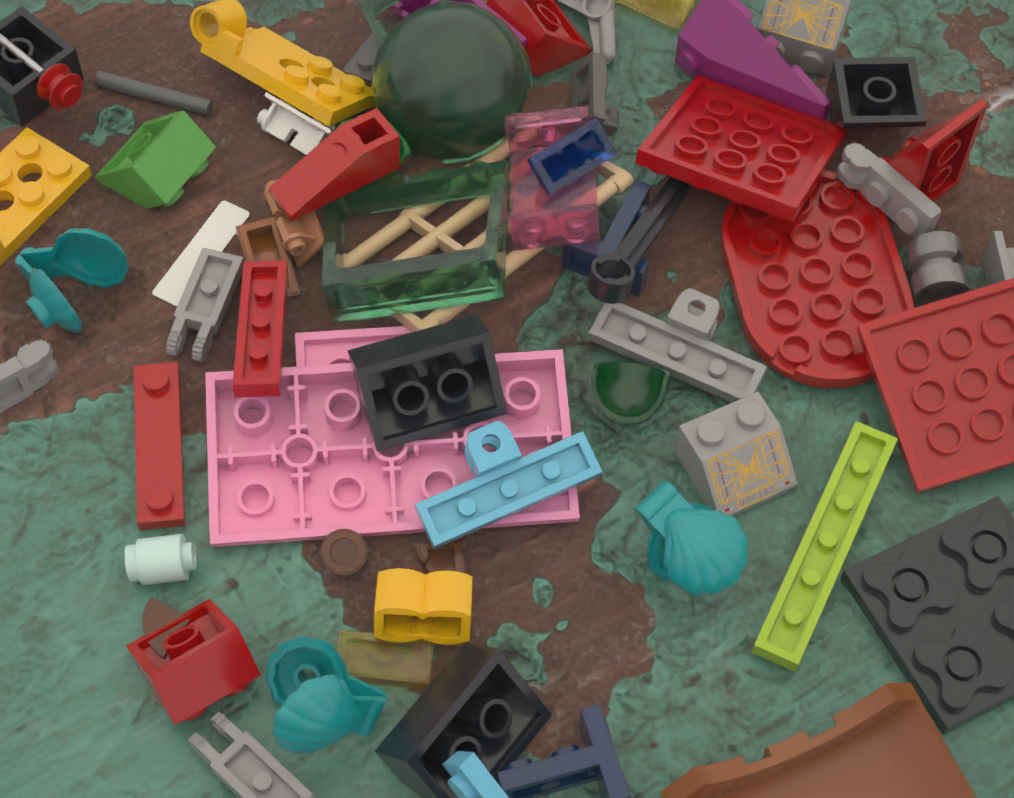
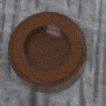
M338 529L328 534L321 545L320 551L325 567L337 575H350L357 572L365 564L368 555L367 544L364 538L351 529Z

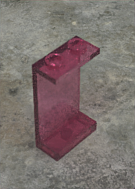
M579 106L505 115V127L510 149L512 213H508V220L514 251L601 241L589 107Z

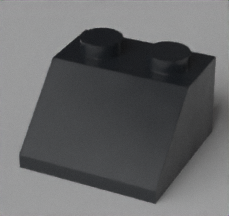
M915 57L834 58L826 88L827 98L831 102L829 107L831 122L841 128L925 127L927 120Z

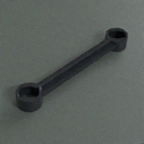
M670 177L613 254L600 255L593 260L587 289L595 299L604 303L616 304L625 301L629 297L635 276V267L692 190V186L687 182ZM601 276H612V277H615V278H617V279L610 278V277H607L606 279H604V278L601 277Z

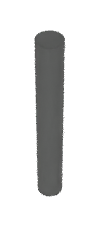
M98 71L95 76L94 83L97 87L207 116L211 114L213 109V100L103 71Z

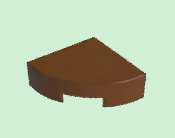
M456 539L434 550L430 542L415 543L418 561L427 574L436 571L465 573L462 539Z
M150 597L143 613L145 637L184 615ZM190 618L148 641L150 647L159 656L165 658L167 652L163 646L164 640L174 631L186 627Z

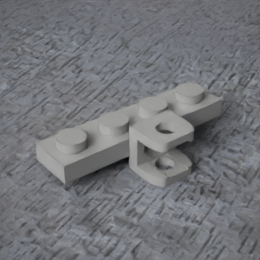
M692 288L684 290L679 295L667 317V323L622 303H604L589 331L590 341L642 364L663 368L670 372V376L731 403L757 392L767 371L766 365L711 342L717 328L719 302L717 299ZM692 304L702 305L705 311L692 306Z

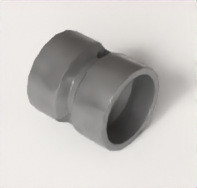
M932 231L913 238L907 244L905 252L908 270L913 273L910 281L913 299L917 307L970 291L968 276L964 267L965 260L962 244L957 235L947 231Z

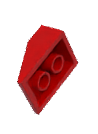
M982 99L931 127L921 136L910 137L898 153L890 159L888 157L882 159L931 201L935 202L960 182L988 104Z

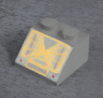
M766 0L758 31L765 39L770 35L775 38L780 44L776 49L789 66L798 65L806 72L829 77L833 60L836 58L842 42L852 0Z
M755 392L679 426L674 453L708 507L723 511L725 515L735 517L797 489L798 482L782 427L759 392Z

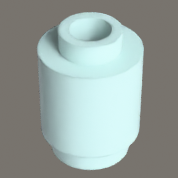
M184 534L141 538L137 539L136 544L126 545L125 567L129 581H140L144 586L188 580L190 570H196L197 555L194 543L186 542Z

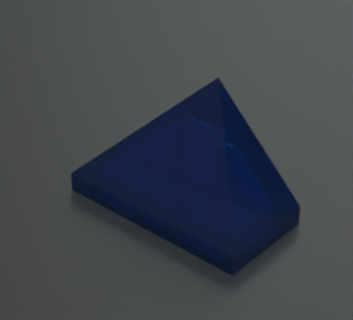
M596 117L526 160L547 196H550L616 156L617 152Z

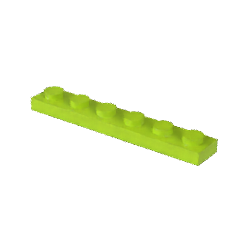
M855 422L757 637L752 653L794 672L797 671L898 438L860 422Z

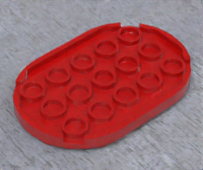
M828 170L825 171L793 222L771 217L766 212L745 204L732 202L731 204L729 203L726 209L720 238L722 255L744 334L756 354L772 369L799 383L821 388H846L874 379L856 331L858 325L913 309L914 301L884 212L880 208L873 206L860 190L849 189L843 184L844 182L837 179L838 174Z

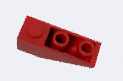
M377 108L340 125L269 187V194L292 222L399 169L400 135Z

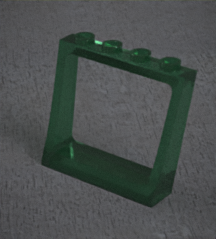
M507 160L491 163L477 161L470 166L447 170L444 168H434L428 173L409 176L395 174L388 179L373 181L326 204L322 289L332 324L505 299L506 250L511 179ZM490 195L485 243L482 246L473 249L344 268V222L347 218Z

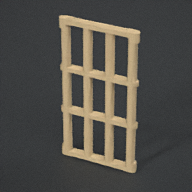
M533 116L520 125L519 130L472 164H466L461 168V172L410 209L405 208L399 213V217L349 253H343L329 264V269L337 278L349 284L412 332L444 324L494 286L499 287L503 284L507 276L556 239L560 240L566 236L569 229L615 194H621L633 185L634 179L624 169L615 166L546 124L545 121ZM538 136L549 143L548 146L499 182L486 175V173ZM565 153L578 161L527 200L513 192ZM593 171L607 179L557 218H553L542 211L543 208ZM471 184L485 191L438 227H434L424 220V218ZM499 202L512 209L510 213L465 246L451 238ZM527 220L541 228L540 231L493 266L479 257ZM409 229L414 230L423 237L367 279L354 271ZM436 248H440L451 256L394 299L381 290ZM467 267L479 275V277L423 319L409 311L411 307L463 268Z

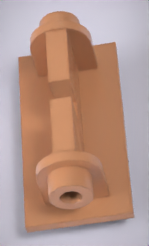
M277 180L270 181L265 185L264 200L269 204L272 214L278 216L276 224L283 239L282 246L284 250L290 252L295 259L297 267L301 268L327 243L315 211L292 222L269 194V187Z

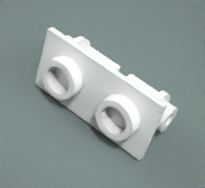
M267 92L264 96L272 105L268 110L263 109L257 117V123L261 124V129L264 132L271 134L284 143H287L293 132L296 131L297 135L290 145L305 155L320 144L336 128L334 124L327 126L315 118L311 119L301 113L300 109L283 99L275 98Z

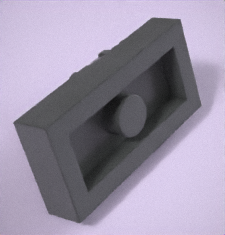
M593 51L571 74L572 138L583 142L593 132L611 136L619 129V109L605 102V92L609 84L606 57Z

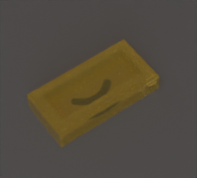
M339 631L337 651L341 654L351 676L367 684L416 689H427L430 685L435 643L424 639L403 643L389 642L374 637V633Z

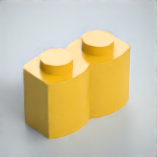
M402 568L378 572L374 607V637L384 641L400 643L424 639L428 642L444 645L461 644L470 641L473 577L457 571H436L425 575L415 570Z

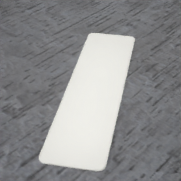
M222 201L152 292L153 295L178 306L202 248L222 252L236 234V226L242 225L245 222L249 212L227 201Z

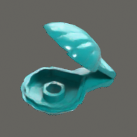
M70 228L64 234L58 236L54 247L37 249L27 247L15 259V263L29 281V288L33 295L25 302L46 329L57 323L64 329L75 333L82 332L83 323L50 278L70 276L91 286L96 285L107 288L122 283L129 269L126 261L127 256L123 248L107 234L97 232L91 228Z
M665 480L634 508L635 512L650 530L647 559L649 569L654 574H657L664 580H670L686 592L697 596L701 594H717L724 588L731 587L738 582L741 572L748 564L749 541L744 530L741 528V524L735 517L725 515L723 511L707 507L706 504L688 503L676 488Z
M298 636L294 640L282 642L277 650L268 658V671L265 679L271 690L272 698L281 706L274 716L272 734L276 739V744L283 750L309 754L338 742L348 734L371 735L387 701L386 692L380 687L371 686L351 676L341 654L329 642L308 636ZM303 669L312 670L316 678L309 677Z

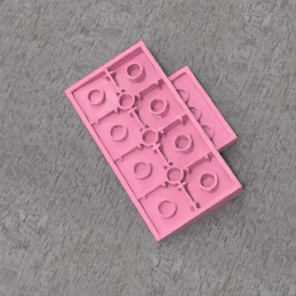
M406 326L295 333L296 367L282 368L281 394L278 397L234 398V371L206 372L210 546L224 547L324 540L328 534L338 529H351L362 537L424 533L425 530L414 508L415 504L474 479L464 452L470 432L495 421H501L511 431L522 454L521 458L571 436L563 349L495 354L508 414L381 451H377L358 394L347 350L411 333L412 331ZM490 445L483 446V448L488 452L496 451L495 448ZM577 487L484 528L579 522Z

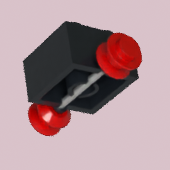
M21 6L0 21V109L23 127L50 106L56 110H63L74 106L81 98L84 81L76 49Z

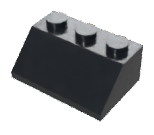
M478 314L347 350L358 394L377 451L508 414L490 332Z
M465 642L376 748L375 752L399 780L420 797L458 798L448 784V780L452 776L442 765L457 751L474 752L497 782V772L504 771L506 765L517 760L552 716V713L499 649Z

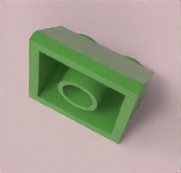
M182 110L144 122L98 172L95 179L100 184L146 209L161 205L168 207L184 193L182 186L189 178L192 179L206 169L209 164L207 157L215 150L216 146L188 114Z

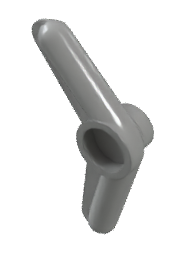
M557 0L587 17L594 52L606 57V65L612 62L616 57L614 1Z

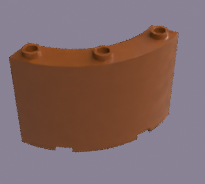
M911 682L884 684L860 701L832 716L836 726L812 738H809L806 731H803L768 746L764 750L765 753L762 760L746 765L743 757L740 756L718 763L695 766L661 791L663 798H977Z

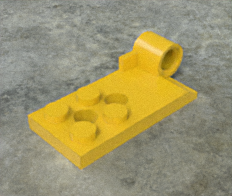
M217 0L193 10L190 17V28L195 39L202 44L200 52L325 125L331 126L375 105L378 91L365 85L364 80L360 77L342 72L334 67L330 60L309 53L265 27L260 29L246 28V12L237 0Z
M28 127L0 152V202L4 200L14 202L9 209L0 211V266L92 176L88 164ZM38 173L42 175L36 182H22V179L28 174Z

